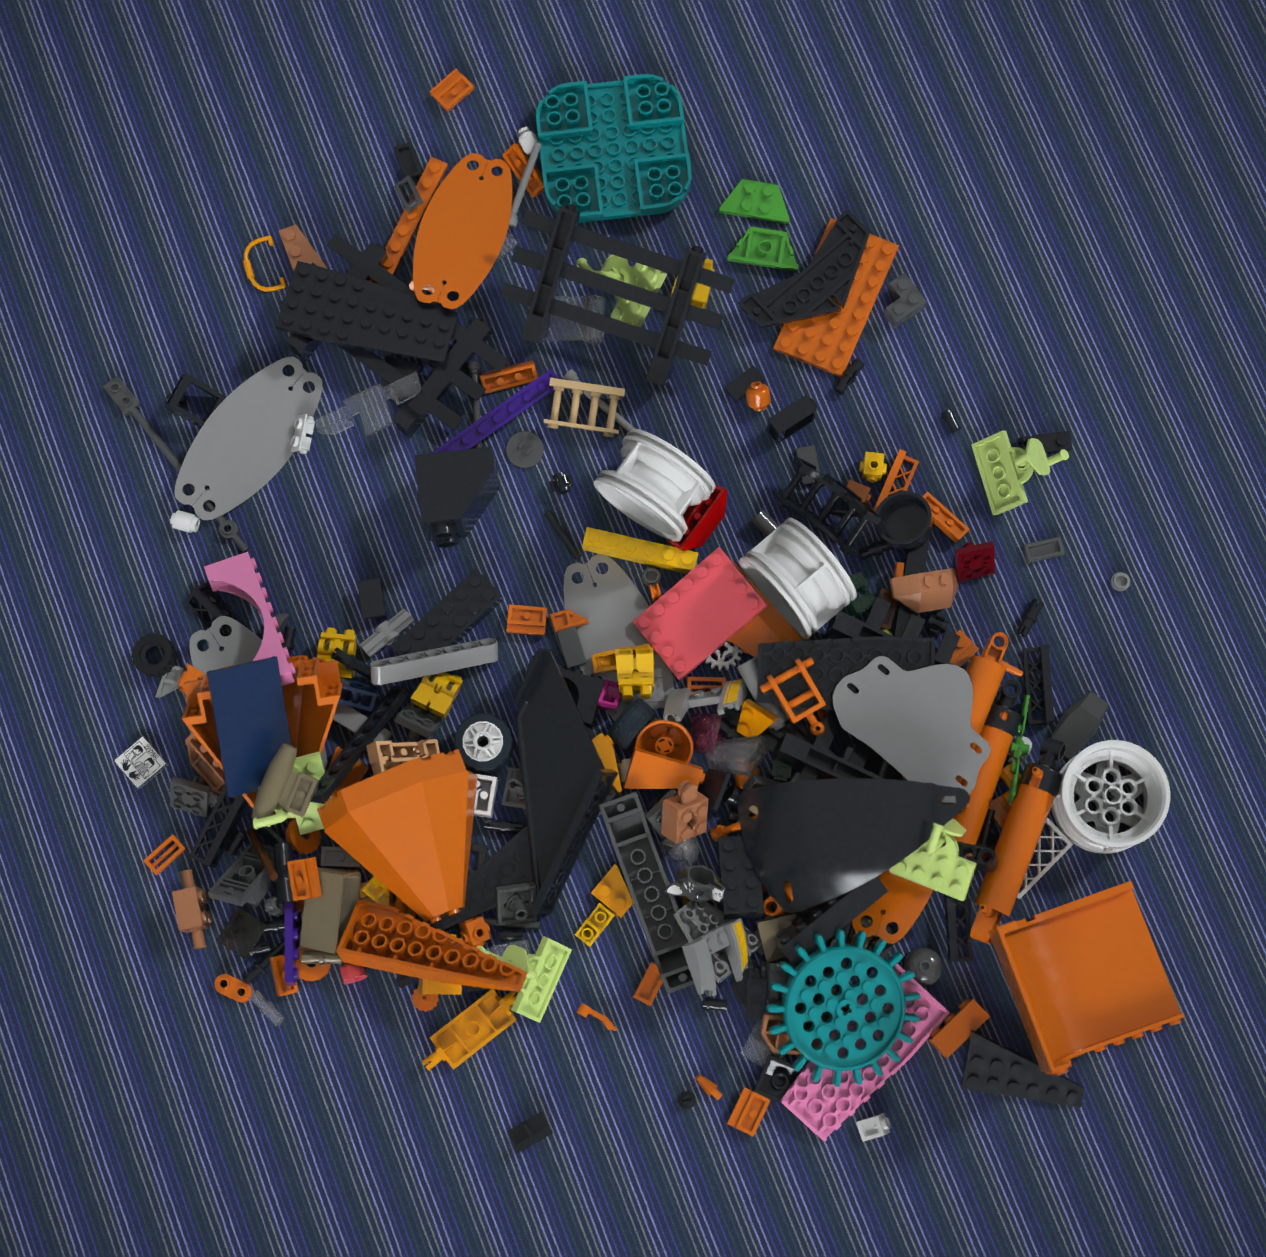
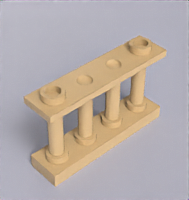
M550 378L549 386L553 387L554 397L550 420L544 419V424H548L547 428L558 429L559 426L590 430L603 432V436L613 438L615 434L619 435V430L614 429L617 403L620 397L624 398L625 389ZM564 389L572 390L571 393H573L569 422L558 421L561 395ZM583 392H590V396H592L588 425L576 424L580 395H583ZM602 394L609 395L610 399L606 428L595 427L599 397Z

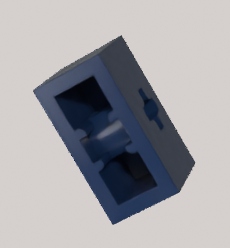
M340 677L342 689L338 703L372 712L377 697L376 686Z

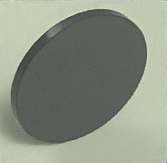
M523 431L516 433L509 439L506 453L513 465L519 468H530L540 462L543 457L544 447L541 439L536 434Z

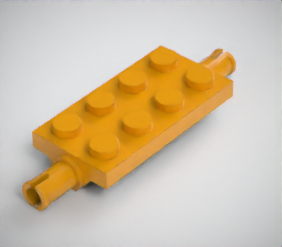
M491 989L433 1034L430 1039L436 1046L435 1051L421 1061L423 1065L428 1064L426 1069L430 1071L442 1060H446L453 1070L517 1021L511 1013L510 1007L514 1004V1000L517 997L516 994L519 991H511L502 998V996L499 997L494 989Z

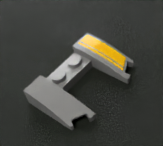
M743 679L726 681L723 689L718 687L709 692L699 690L691 694L690 687L671 690L665 704L663 719L666 721L672 716V718H675V721H681L689 708L718 704V715L725 714L726 707L739 710L748 694L747 685Z
M741 918L729 920L682 946L699 995L704 994V990H708V996L717 995L711 955L724 947L736 982L742 980V973L749 967L747 940Z

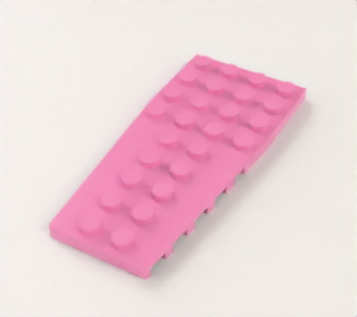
M898 964L893 967L897 976L905 972ZM913 978L902 983L904 993L918 992L921 998L915 1001H906L905 1013L916 1014L920 1017V1021L911 1022L904 1020L900 1032L908 1034L913 1039V1042L907 1043L899 1038L896 1039L891 1049L900 1057L901 1060L899 1062L892 1060L885 1053L877 1060L883 1072L882 1076L879 1077L872 1070L871 1065L860 1068L862 1076L861 1085L855 1083L852 1070L842 1071L840 1087H835L832 1084L833 1070L826 1068L823 1069L817 1083L811 1079V1075L816 1064L809 1061L780 1099L784 1106L823 1141H826V1138L834 1130L842 1126L841 1123L849 1115L852 1116L856 1112L855 1109L863 1102H866L877 1088L882 1087L885 1084L884 1081L890 1075H894L930 1037V1034L950 1014L946 1008ZM882 985L876 986L875 994L882 992ZM860 994L857 997V1003H862L865 1000V994ZM890 1003L883 1005V1012L890 1010ZM873 1012L866 1013L865 1021L872 1019ZM854 1020L848 1022L847 1024L848 1030L853 1029L855 1027ZM834 1029L830 1032V1039H833L837 1036V1029ZM880 1029L874 1031V1039L880 1037ZM862 1038L856 1040V1048L863 1045ZM845 1047L837 1051V1056L845 1054Z

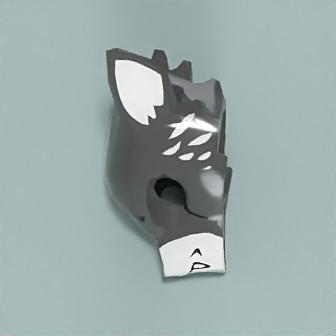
M704 865L685 866L684 869L680 868L679 872H675L677 880L671 883L664 891L670 895L687 897L695 902H705L710 899L720 902L723 900L725 887L717 881L711 868L708 869Z

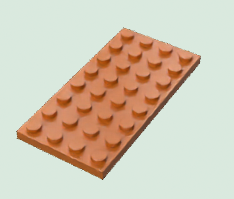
M830 218V221L827 225V228L823 234V237L819 243V246L815 254L817 253V251L819 250V248L831 232L837 220ZM869 233L868 241L844 309L830 297L841 308V312L785 323L773 350L842 377V373L847 368L899 245Z

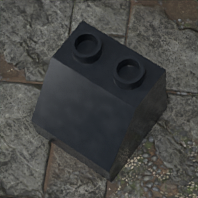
M492 446L415 455L421 523L428 540L435 541L436 547L448 548L458 545V538L468 536L499 491L498 470Z

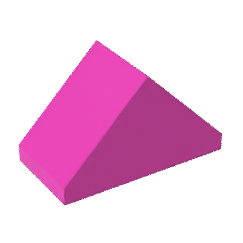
M605 680L597 704L598 709L617 713L622 696L619 693L617 682Z

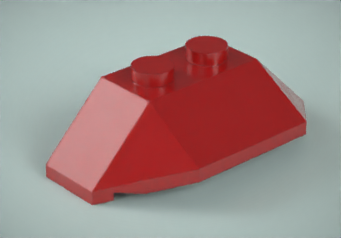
M716 485L709 499L702 500L699 505L689 506L683 514L688 528L686 533L683 534L680 541L669 540L668 543L681 551L703 546L725 516L727 490Z

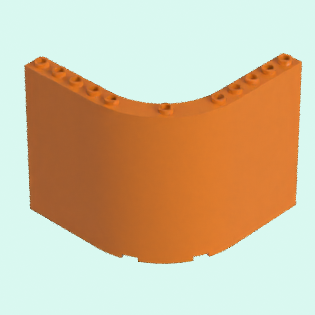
M1132 881L1033 915V920L1026 922V919H1022L988 931L1039 1067L1046 1074L1056 1076L1068 1072L1067 1068L1072 1066L1070 1059L1092 1050L1095 1053L1106 1049L1105 1045L1111 1043L1114 1046L1125 1043L1124 1039L1130 1036L1132 1039L1144 1036L1143 1032L1150 1030L1151 1033L1163 1029L1161 1025L1169 1023L1172 1026L1181 1023V1018L1185 1017L1184 1013L1180 1012L1132 890L1134 888Z

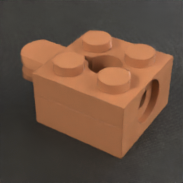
M688 780L681 782L678 785V794L663 800L661 834L675 844L703 834L707 829L708 798L698 792L697 786L692 784V782Z

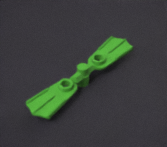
M1025 695L1024 702L1022 703L1021 723H1019L1016 732L1020 736L1016 737L1015 743L1012 742L1010 746V751L1014 752L1013 758L1016 760L1011 765V772L1014 775L1010 783L1008 802L1010 803L1013 802L1016 793L1019 757L1022 754L1028 755L1029 745L1024 744L1022 737L1030 695Z

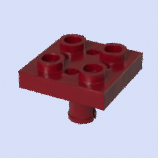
M992 541L974 545L973 542H967L963 545V548L955 549V566L958 582L995 574V548Z

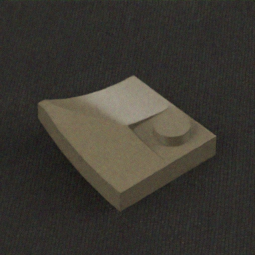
M795 913L757 921L767 963L786 957L774 938L778 931L783 928L786 929L792 924L791 922L796 918Z

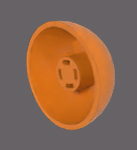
M658 719L648 723L638 734L635 744L636 748L689 763L693 754L691 735L683 725L670 719L666 721Z

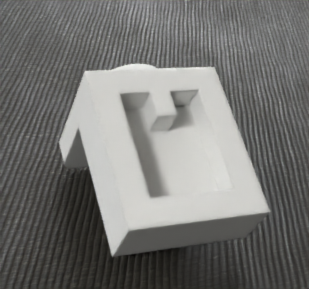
M884 1113L856 1122L862 1142L890 1133V1121L885 1117Z

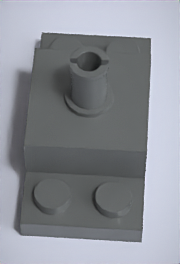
M252 842L208 891L209 898L238 906L249 903L251 907H257L262 903L263 897L273 887L275 882L270 879ZM262 844L273 867H275L273 847Z

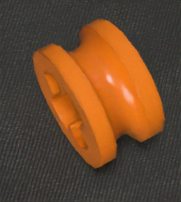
M656 583L655 586L649 585L652 601L655 602L656 599L662 596L659 584Z

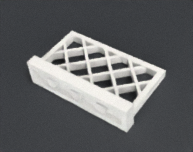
M1048 817L1045 823L1050 827V836L1040 835L1037 850L1034 851L1037 852V864H1029V866H1037V875L1034 878L1027 877L1026 872L1024 888L1018 893L1017 899H1020L1073 845ZM1041 838H1050L1051 850H1041ZM1054 838H1061L1066 845L1061 850H1054ZM1041 852H1051V860L1047 864H1041Z

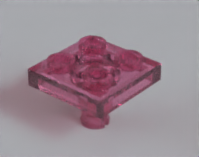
M694 714L689 733L693 741V753L713 754L715 744L722 746L725 743V734L718 733L722 719L721 715Z

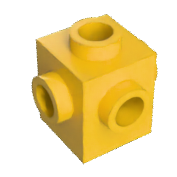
M865 452L864 460L860 461L859 472H862V479H866L868 482H877V480H881L882 475H886L887 464L884 463V454Z

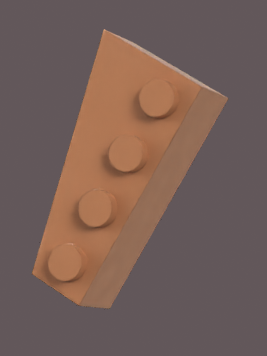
M296 224L279 230L293 271L297 261L308 264L314 263L319 267L327 268Z

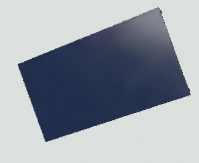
M277 656L206 672L227 796L229 798L257 791L271 760L282 743L291 745Z

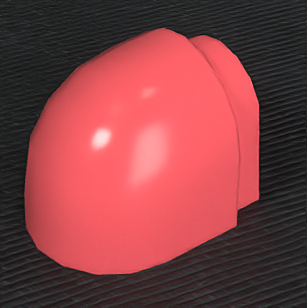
M343 963V966H339L344 985L361 981L368 976L363 966Z

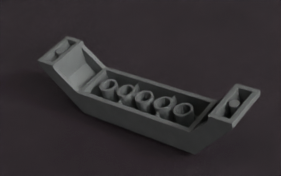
M634 792L599 805L616 857L667 994L694 985L682 946L689 943L674 917V914L678 911L674 896L664 892L669 886V882L649 831L637 793Z

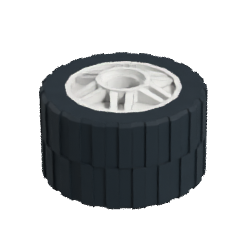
M478 713L471 715L467 719L465 718L458 726L454 735L455 750L459 749L465 767L474 773L485 775L500 771L509 763L508 761L513 755L514 740L510 729L500 717L490 713ZM482 741H488V744L485 747H480V743Z

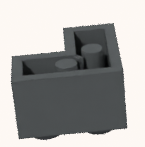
M905 273L889 283L887 291L895 302L885 308L884 317L895 330L924 310L927 301Z

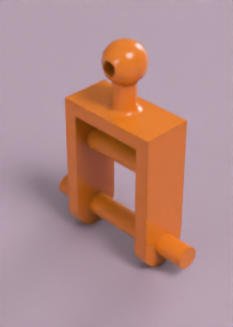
M811 657L803 662L798 658L794 661L796 666L775 678L770 674L766 677L768 682L759 686L762 693L773 689L791 723H796L806 717L811 725V733L819 736L824 732L825 727L822 722L817 721L813 712L825 706L826 703L806 668L814 664V661ZM801 673L810 690L787 702L778 685ZM814 696L817 703L794 715L791 709Z

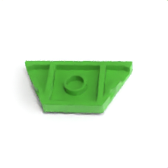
M742 179L719 209V213L788 225L790 221L779 185Z
M750 226L745 232L744 237L739 240L727 258V261L798 272V264L796 263L792 246H790L788 234L783 231Z

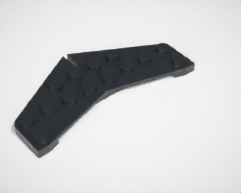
M849 209L845 210L805 270L760 292L745 296L737 303V306L759 328H767L841 312V308L830 297L844 309L868 241V229Z

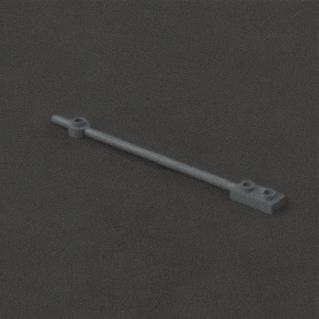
M116 376L104 385L103 388L126 417L130 414L135 417L179 473L182 464L139 412L138 408L142 405L120 377ZM188 484L194 492V486L192 484ZM210 500L204 502L209 512L215 509L214 504ZM222 515L215 518L220 524V535L226 540H233L242 553L247 552L249 548L238 536V525L232 520H226ZM227 526H231V530L229 532L225 531V528Z

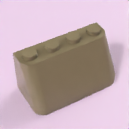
M317 867L322 897L304 899V910L301 916L302 930L299 935L300 947L335 954L356 903L359 900L361 874L353 870Z

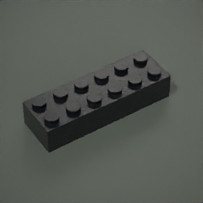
M475 568L392 646V649L398 656L456 645L503 601V596Z
M875 877L851 891L808 908L804 915L794 918L788 928L778 931L774 940L795 967L803 961L801 956L797 954L795 946L799 945L805 949L809 956L818 949L815 942V934H820L826 942L836 934V929L844 928L885 895L888 890Z

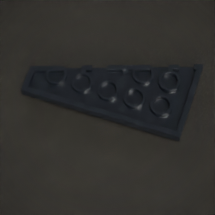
M971 1029L961 1088L1081 1108L1084 1094L1083 1085L1063 1075L1046 1074L1041 1071L1039 1064L1008 1047H1003L995 1043L994 1040L988 1037L985 1038Z

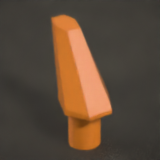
M700 1074L696 1075L695 1079L708 1096L712 1095L716 1100L722 1097L723 1094L717 1089L716 1084Z

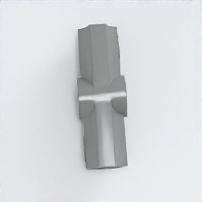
M403 608L389 621L386 620L381 623L374 633L360 644V647L371 658L385 646L394 643L399 638L400 633L415 621Z

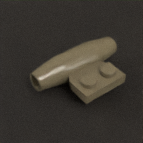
M282 743L271 760L256 795L252 812L253 819L271 816L279 803L284 810L300 817L305 816L319 779L302 772L292 773L297 753L296 747Z

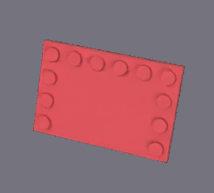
M718 547L632 622L678 680L681 681L768 607V605L725 552Z

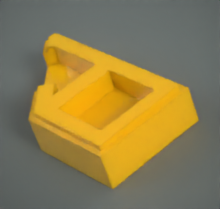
M373 876L361 891L374 903L389 906V889Z

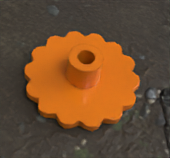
M417 988L414 990V994H412V1003L419 1011L427 1012L437 1006L439 994H418Z

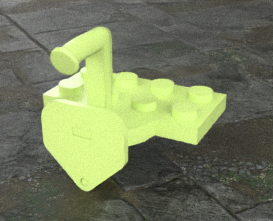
M610 255L606 259L601 271L593 270L587 264L585 258H579L576 261V266L656 293L659 292L668 274L667 272L636 263L635 266H629L627 259L615 255ZM615 296L618 301L611 317L642 327L651 307Z
M1000 431L971 444L993 515H999L1028 502L1023 484L1030 479L1034 469L1039 475H1048L1051 465L1069 458V454L1065 449L1047 458L1042 443L1035 438L1028 439L1026 450L1019 447H1011L1006 431Z
M320 751L296 757L292 773L302 772L320 780L325 773ZM310 802L305 816L300 817L284 810L279 803L274 810L276 812L275 815L259 819L254 818L253 827L256 830L260 827H270L273 824L284 822L287 818L296 817L300 835L321 830L324 828L317 809L325 804Z
M953 818L944 826L933 823L934 826L929 840L905 859L891 867L889 872L964 901L977 863L958 856L959 847L953 836H963L966 833V829Z
M543 936L536 954L527 955L524 948L510 945L505 949L501 957L485 950L483 946H477L480 951L488 955L491 954L498 960L505 961L527 972L521 992H518L511 1010L540 1023L572 949Z

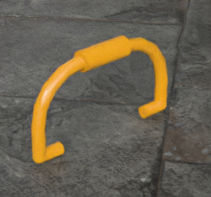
M270 235L251 241L243 254V265L247 279L258 290L265 292L286 288L284 277L279 278L280 285L273 287L260 286L255 281L253 269L248 259L249 251L260 242L268 241L269 246H273L274 243Z

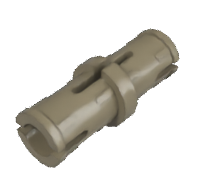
M302 951V964H320V966H324V964H342L338 953Z

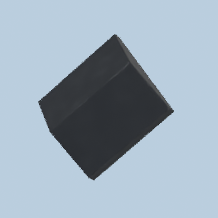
M769 1054L760 1072L754 1092L780 1102V1099L804 1068L797 1072L792 1068V1063Z

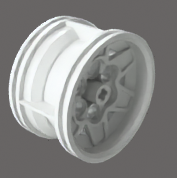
M635 428L630 429L627 432V436L622 440L623 447L620 450L622 463L617 470H602L598 478L595 479L594 486L610 504L642 527L668 540L680 541L688 529L683 514L689 506L699 505L702 500L709 499L716 485L702 467L673 445L646 431Z
M793 518L786 519L784 523L780 524L778 528L739 559L742 572L773 604L799 636L805 640L809 639L812 634H815L819 628L857 597L856 589L850 577L831 551L806 526Z
M1107 740L1095 743L1070 759L1059 771L1063 777L1057 796L1051 806L1052 814L1060 831L1073 844L1084 850L1100 854H1111L1126 850L1152 836L1166 818L1170 805V787L1167 776L1155 757L1136 744L1121 740ZM1096 764L1094 775L1083 772L1087 767ZM1118 765L1126 768L1132 774L1121 776ZM1106 773L1113 775V783L1106 780ZM1089 782L1096 784V792L1089 789ZM1123 784L1130 786V793L1123 791ZM1074 792L1080 797L1076 802H1074ZM1143 793L1144 797L1143 809L1135 802V798ZM1089 802L1096 804V811H1091L1088 808ZM1124 803L1130 806V813L1123 811L1122 806ZM1106 812L1113 815L1114 819L1112 822L1106 820ZM1091 821L1094 822L1095 829L1090 827L1087 823ZM1120 823L1131 827L1125 832L1118 833Z

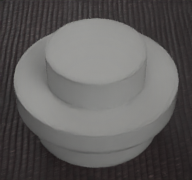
M1123 572L1115 573L1111 578V586L1116 591H1125L1130 586V578Z

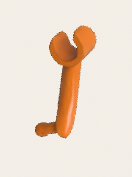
M580 1004L577 1010L578 1014L586 1018L590 1014L600 1019L608 1030H617V1027L613 1026V1023L605 1015L585 1004Z

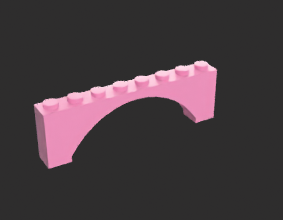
M248 552L204 566L213 592L219 590L237 595L252 604L263 617V639L253 661L277 656L282 686L295 682L292 675L296 673L293 663H288L287 661L290 658L287 647L283 648L281 645L285 643L282 633H277L276 628H279L276 617H271V613H274L270 602L266 603L265 599L268 598L265 587H260V584L263 583L259 572L255 573L254 570L258 568L255 559H250Z

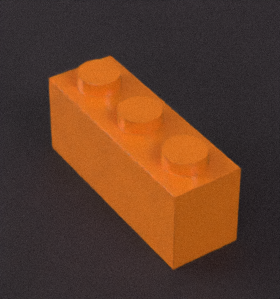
M965 999L958 1006L960 1010L955 1015L953 1013L949 1014L944 1019L945 1024L941 1028L937 1027L930 1034L931 1038L928 1041L944 1058H948L970 1037L971 1029L976 1031L990 1017L974 999L969 1001Z

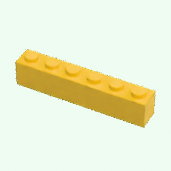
M590 527L586 528L582 544L584 551L683 574H688L696 567L699 554L694 551H681L676 547Z

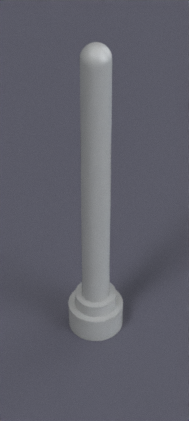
M539 142L534 143L513 201L509 227L516 228L517 212L541 148Z
M572 369L563 377L564 380L581 382L577 376L578 374ZM583 392L591 400L590 392ZM599 398L598 407L608 414L609 405ZM616 412L615 421L627 432L634 428Z

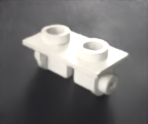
M302 414L296 418L294 422L295 432L290 442L292 446L291 452L300 451L299 453L307 454V451L310 450L312 438L306 437V434H313L314 417Z

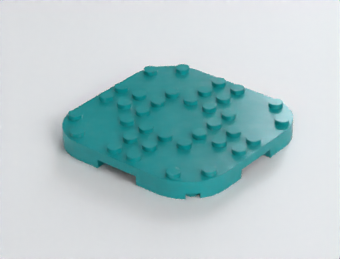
M652 74L623 76V80L587 84V81L564 83L550 89L543 100H540L536 110L538 140L541 144L540 157L546 200L556 214H558L559 207L565 206L567 203L576 206V210L581 211L578 223L666 213L678 207L686 199L691 188L692 173L682 100L677 89L665 82L664 78Z

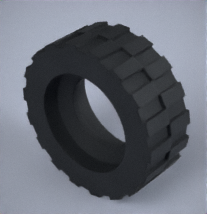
M149 633L146 636H142L132 649L131 657L133 658V664L148 677L158 678L159 676H164L171 671L172 667L175 666V661H177L175 645L161 634ZM151 647H160L163 650L162 660L157 664H149L146 660L147 651Z

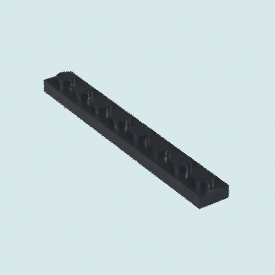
M393 686L321 777L311 802L325 804L329 800L332 793L367 750L366 746L373 743L374 739L384 729V726L394 716L398 708L405 702V699L410 694L407 687Z

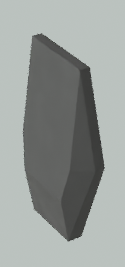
M1089 691L1063 712L1050 737L1066 743L1064 756L1069 760L1096 735L1109 706L1107 702L1092 691Z

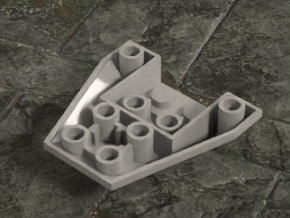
M691 900L674 914L676 921L689 942L729 921L724 920L722 911L706 901L695 902ZM744 927L749 958L762 943L749 929ZM725 947L711 955L715 980L719 984L733 973Z

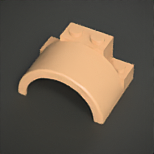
M437 739L400 743L375 741L366 746L373 775H377L415 758L424 760L430 755L440 753Z

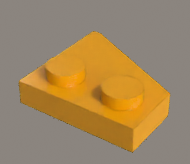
M748 698L743 702L736 731L752 741L777 721L778 717Z
M614 864L591 894L622 918L634 903L618 866Z

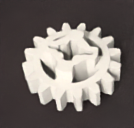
M725 642L723 647L726 651H724L722 658L720 657V648H718L713 653L717 661L710 655L706 659L705 664L712 663L711 669L718 666V671H721L722 667H725L726 671H728L729 665L736 667L734 661L740 662L741 658L738 655L743 654V651L738 649L740 647L733 642L734 646H730ZM728 656H733L729 661L724 662V659Z

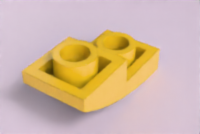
M600 902L575 933V936L591 947L616 914Z

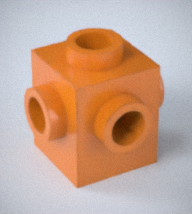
M475 916L459 923L461 929L460 936L466 944L475 947L483 946L486 940L491 939L489 935L490 928L484 921L483 916Z

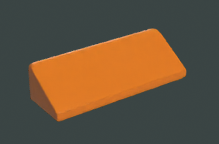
M514 143L502 156L521 181L530 156L523 152L520 144ZM534 165L526 187L532 198L545 191L543 175L536 165Z
M533 360L504 367L500 372L492 370L479 374L482 387L486 389L484 394L528 384L538 378Z

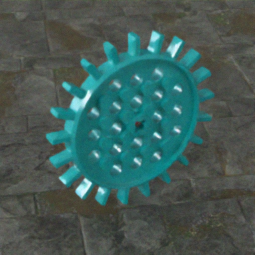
M836 929V945L826 947L823 937L820 934H815L818 951L808 956L806 950L797 945L795 946L796 952L803 959L797 968L793 969L784 962L779 964L791 976L786 986L770 982L769 987L776 992H782L783 998L782 1004L766 1005V1010L771 1013L782 1012L783 1023L768 1028L769 1033L776 1035L786 1031L790 1039L777 1049L778 1052L784 1055L791 1049L796 1048L801 1053L793 1063L792 1068L798 1072L806 1061L809 1060L816 1064L811 1075V1079L817 1083L823 1069L826 1068L833 1070L832 1084L835 1087H840L842 1071L852 1070L855 1083L861 1085L862 1076L860 1068L871 1065L872 1070L880 1077L883 1075V1072L877 1060L885 1053L896 1062L901 1060L891 1047L897 1038L907 1043L913 1042V1039L908 1034L900 1031L904 1020L911 1022L920 1021V1017L916 1014L905 1013V1002L920 999L921 995L918 992L904 993L902 983L915 977L914 972L909 970L897 976L893 970V967L904 957L901 953L896 952L887 961L880 957V953L887 943L885 940L879 938L873 950L870 951L863 948L866 932L859 930L855 945H845L844 931ZM849 958V964L846 967H841L842 959ZM831 967L830 975L824 976V968ZM874 967V974L867 976L868 968ZM812 975L814 978L812 984L806 985V977ZM857 976V982L854 985H849L850 977ZM834 985H839V991L836 994H832L831 988ZM882 985V992L875 994L876 986ZM820 993L822 995L821 1000L818 1003H814L813 997ZM865 994V1000L862 1003H857L858 995ZM802 1002L804 1004L803 1010L796 1012L795 1006ZM890 1003V1010L883 1012V1005ZM828 1011L830 1013L829 1018L826 1021H822L821 1015ZM873 1012L872 1019L865 1021L866 1013ZM811 1020L812 1026L809 1029L804 1030L803 1024L806 1021ZM854 1020L855 1027L851 1030H848V1022ZM837 1029V1036L833 1039H830L829 1033L832 1030ZM880 1029V1037L874 1039V1031ZM819 1038L820 1044L815 1048L811 1047L812 1041ZM862 1038L863 1045L856 1048V1040ZM845 1047V1054L837 1056V1051Z

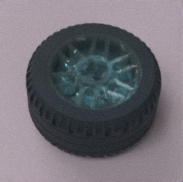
M635 699L613 723L608 731V736L620 748L628 749L637 740L640 731L653 721L656 716L655 710L643 699Z

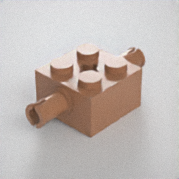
M190 869L180 872L183 889L172 891L179 931L192 934L194 950L206 948L203 930L210 928L209 923H212L210 911H207L206 908L208 903L207 893L194 885L193 871Z

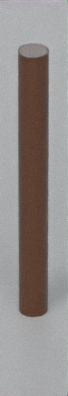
M249 828L247 834L270 879L276 880L278 875L255 830Z

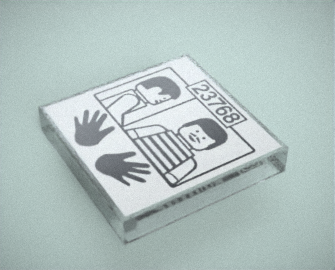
M143 735L113 760L137 790H140L169 765Z

